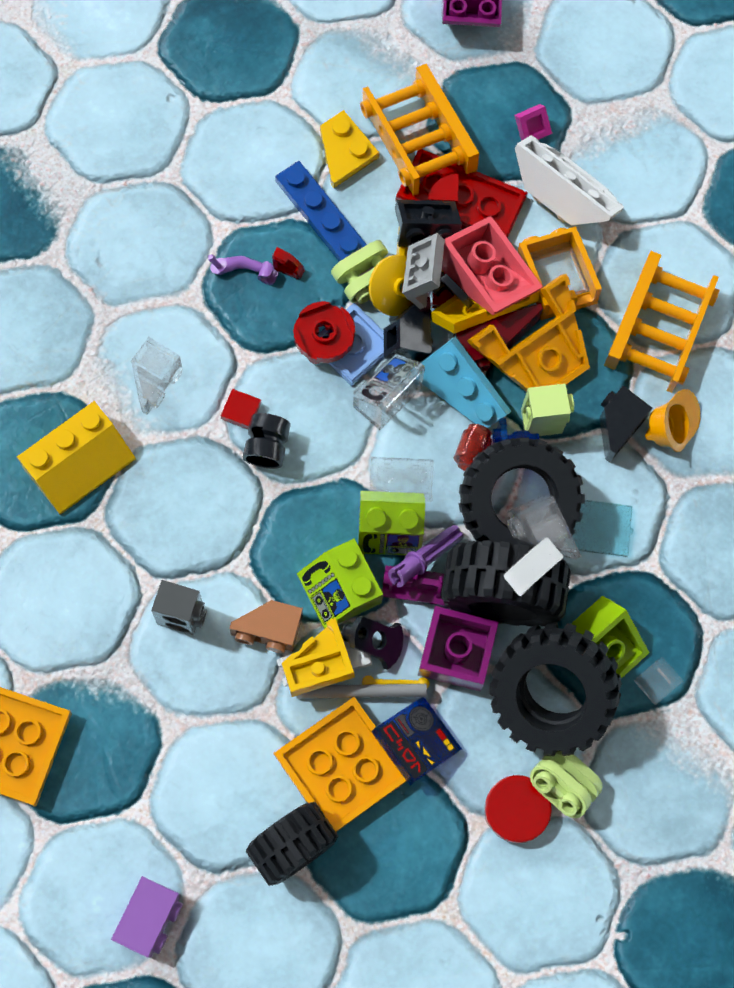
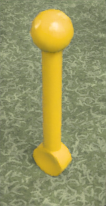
M367 675L362 679V685L427 684V689L430 685L429 680L425 677H421L418 680L374 679L372 676Z

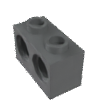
M161 580L151 612L157 625L194 635L196 627L202 628L207 610L204 609L205 602L202 601L200 591Z

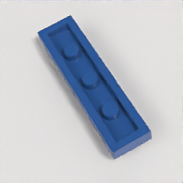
M297 161L275 176V182L339 262L367 245L300 161Z

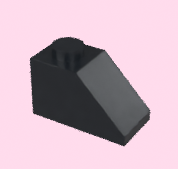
M622 386L617 393L611 391L601 403L604 410L599 419L605 459L610 463L644 423L653 409L625 386Z

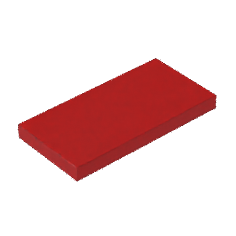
M420 149L417 151L412 164L415 167L440 156ZM456 163L420 177L419 194L413 196L408 186L404 187L402 184L397 192L395 201L428 200L430 189L436 181L450 174H459L457 209L462 223L461 229H466L491 216L507 238L528 195V192L480 172L474 171L466 174L462 165H457Z

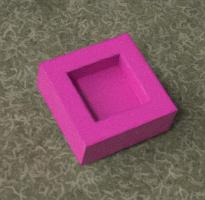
M539 104L514 115L521 141L530 135L539 140L552 134L544 105Z

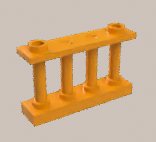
M427 63L416 67L413 85L375 99L368 86L363 88V101L360 102L362 114L366 119L370 118L398 168V175L404 187L408 186L413 196L419 194L420 177L455 163L462 165L466 174L478 170L479 152ZM415 96L418 98L422 97L426 103V107L388 121L382 112V109ZM429 118L431 120L435 119L439 126L438 130L402 144L394 133ZM440 141L448 142L452 148V152L415 167L407 156Z
M650 250L604 366L615 370L619 361L626 362V360L671 377L666 391L672 393L677 384H684L690 368L686 367L685 364L708 305L713 307L720 290L715 288L719 277L713 275L707 287H703L662 271L663 267L658 266L662 255ZM659 282L702 299L697 313L653 297V293L648 292L650 283L657 284ZM640 308L644 310L649 308L692 325L687 339L642 323V319L637 317ZM630 334L633 336L639 334L682 351L676 366L632 349V345L627 344Z

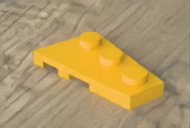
M539 292L495 315L490 314L473 299L471 300L474 304L468 309L459 299L453 296L433 310L431 316L433 323L455 334L540 301Z

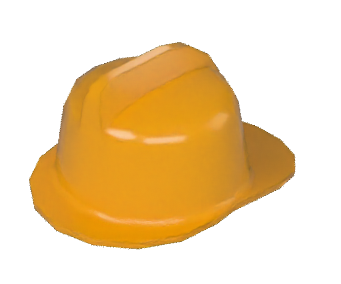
M682 389L668 403L656 407L649 417V428L645 434L646 440H652L658 446L671 447L675 452H681L699 428L700 406L695 394L689 389Z

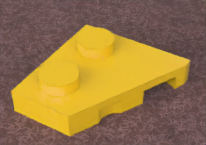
M344 110L320 125V134L325 149L330 182L333 188L379 158V151Z
M336 618L330 619L323 631L315 638L311 636L302 644V648L298 652L292 653L282 662L283 671L292 697L355 678Z

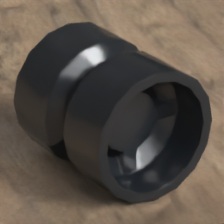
M253 414L248 429V435L252 438L246 440L243 460L257 467L268 469L281 468L286 451L282 444L288 441L291 423L280 416L272 414Z

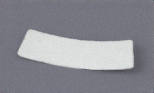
M546 537L504 574V578L519 596H522L537 580L563 559V555L550 539Z

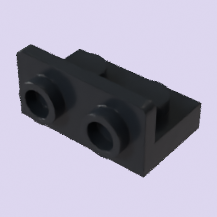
M396 200L395 213L400 228L397 239L399 247H408L436 233L443 239H446L461 230L462 223L455 201Z

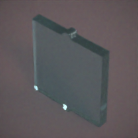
M585 500V504L581 503L580 512L583 515L581 522H576L574 526L573 550L628 557L630 535L634 532L633 528H631L632 506Z

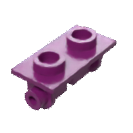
M386 565L382 588L383 597L445 606L441 597L444 573L426 571L422 575L414 576L404 586L397 587V584L394 585L388 577V571L395 566Z

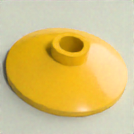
M391 255L384 258L376 265L369 280L370 299L374 307L385 315L398 316L414 304L402 294L406 256Z

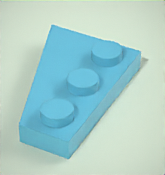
M456 336L408 372L484 431L511 412Z

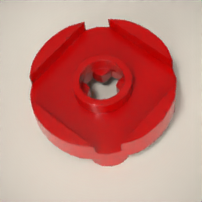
M320 301L312 303L300 312L299 318L294 324V342L299 352L307 357L311 363H332L340 360L353 348L355 337L353 318L346 309L331 305V302ZM324 326L326 330L331 329L333 332L329 334V338L318 337L316 334L319 333V327Z

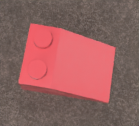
M491 216L444 239L442 271L471 299L492 315L505 310L543 288Z

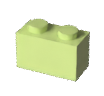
M566 383L528 388L521 407L526 438L563 433L566 423L570 421L571 412H574L573 395L567 394Z

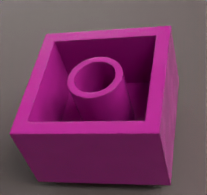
M435 606L417 676L481 691L499 622Z

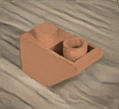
M270 600L232 621L229 628L230 633L235 636L237 642L246 645H253L255 641L266 644V649L281 654H284L285 650L293 652L303 618V608Z

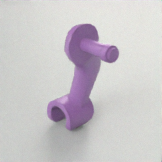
M213 254L208 256V260L212 262L210 269L212 273L217 275L237 269H249L258 272L257 278L268 285H273L278 276V271L273 269V265L268 261L262 263L246 256L218 259Z

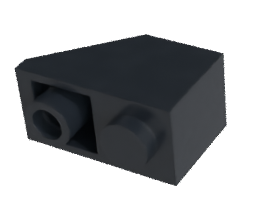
M427 297L425 308L419 309L415 304H412L383 329L384 358L393 359L397 357L408 361L407 363L416 364L432 354V311L430 297Z

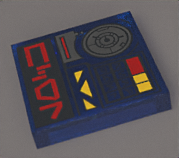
M424 697L413 702L371 731L410 786L462 750Z

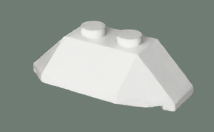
M532 135L516 145L515 152L524 189L532 195L534 200L552 210L560 220L570 225L606 222L623 210L624 206L617 201L616 197L607 187L561 152L547 144L540 143Z

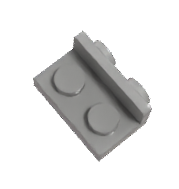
M438 233L408 246L402 294L419 309L426 307L428 292L440 287L445 240Z

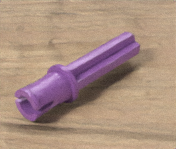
M456 525L448 527L416 552L410 551L406 554L404 561L388 571L390 581L394 585L397 584V587H402L414 576L425 573L429 564L463 539V533Z

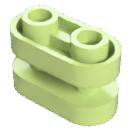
M381 240L369 243L338 262L331 270V274L338 284L349 283L344 293L351 303L359 302V304H363L370 300L369 280L376 265L388 253ZM371 267H374L373 269L369 270L368 272L364 273L363 275L358 276V275H360L361 273L365 272L366 270L370 269Z
M557 751L554 757L544 756L542 761L530 773V780L534 788L564 815L571 818L582 817L602 791V782L598 775L575 755L563 756L562 751Z

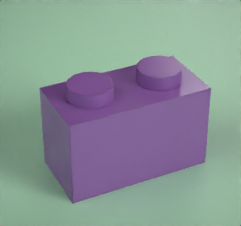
M142 876L111 940L147 958H151L153 953L159 955L168 937L163 932L169 921H176L182 909L183 903L179 902L181 895Z

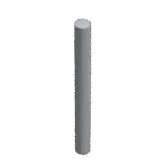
M427 684L329 685L297 695L296 698L427 697Z

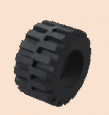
M316 802L306 803L294 809L260 833L250 842L246 853L268 886L277 885L306 867L332 847L338 838V834Z

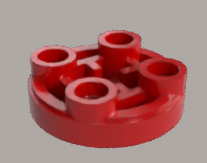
M522 775L508 776L498 781L489 791L484 806L485 821L490 829L501 839L511 843H526L537 838L548 826L552 812L551 802L534 788L530 777Z

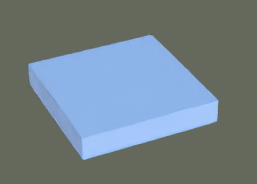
M355 303L346 309L355 324L353 348L340 360L328 363L351 387L384 359L383 330ZM324 328L317 336L324 339L329 338V334L333 331Z

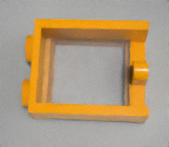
M576 226L568 229L558 228L550 234L541 237L531 236L519 243V255L543 287L561 274H567L570 285H568L571 300L575 302L576 310L598 303L602 287ZM540 290V301L536 302V304L541 303L543 307L540 319L545 320L555 317L556 315Z

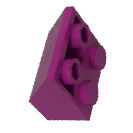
M442 0V24L501 27L502 0Z

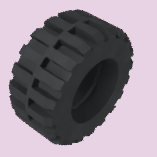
M512 438L488 446L487 449L479 452L473 458L474 461L466 468L463 474V483L459 487L460 503L458 504L466 529L471 532L477 542H483V540L502 541L534 548L535 546L533 545H537L544 538L548 537L557 549L563 546L562 542L566 538L570 539L575 533L573 528L576 522H581L583 515L580 512L581 503L585 504V494H581L580 489L583 482L581 476L576 474L574 470L576 466L572 460L567 459L563 455L564 452L556 446L552 447L546 441L540 439ZM517 468L529 469L539 474L546 482L550 493L549 507L543 519L537 524L523 529L512 528L504 524L496 516L491 501L492 490L497 480L506 472Z
M502 541L462 542L448 552L441 597L445 606L451 610L499 622L498 624L526 625L527 627L536 625L546 626L547 623H558L566 613L571 570L566 561L561 559L522 596H519L505 580L504 574L533 548L527 545H516Z
M557 622L547 623L543 629L536 625L529 628L526 634L520 633L515 637L497 662L492 673L493 680L489 688V694L494 696L490 703L492 711L495 714L500 713L501 716L497 722L502 730L509 728L512 732L510 738L514 742L518 743L522 740L528 744L526 749L534 753L537 748L544 750V756L554 757L557 751H562L563 756L574 755L577 747L581 751L590 748L593 741H599L605 734L607 727L611 725L621 697L619 692L622 685L621 675L616 674L618 664L615 657L608 658L606 655L609 648L603 641L598 645L592 641L594 634L588 630H585L584 634L576 632L577 626L568 623L564 629L558 628ZM544 664L559 665L570 670L579 678L585 689L586 700L584 705L580 709L569 713H556L543 708L532 698L528 690L526 677L529 671L536 666Z

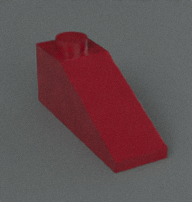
M539 303L496 317L455 333L453 338L456 336L480 370L484 372L493 364L473 348L467 340L488 325H494L504 343L510 349L540 320L543 310L542 304Z

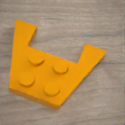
M561 274L540 289L556 317L510 350L494 325H488L467 340L473 348L526 392L528 388L565 383L567 385L590 368L582 331L578 329L574 313L577 310L574 300H571L568 287L570 281L567 274Z

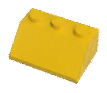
M95 401L17 456L23 469L59 515L136 460L113 423Z

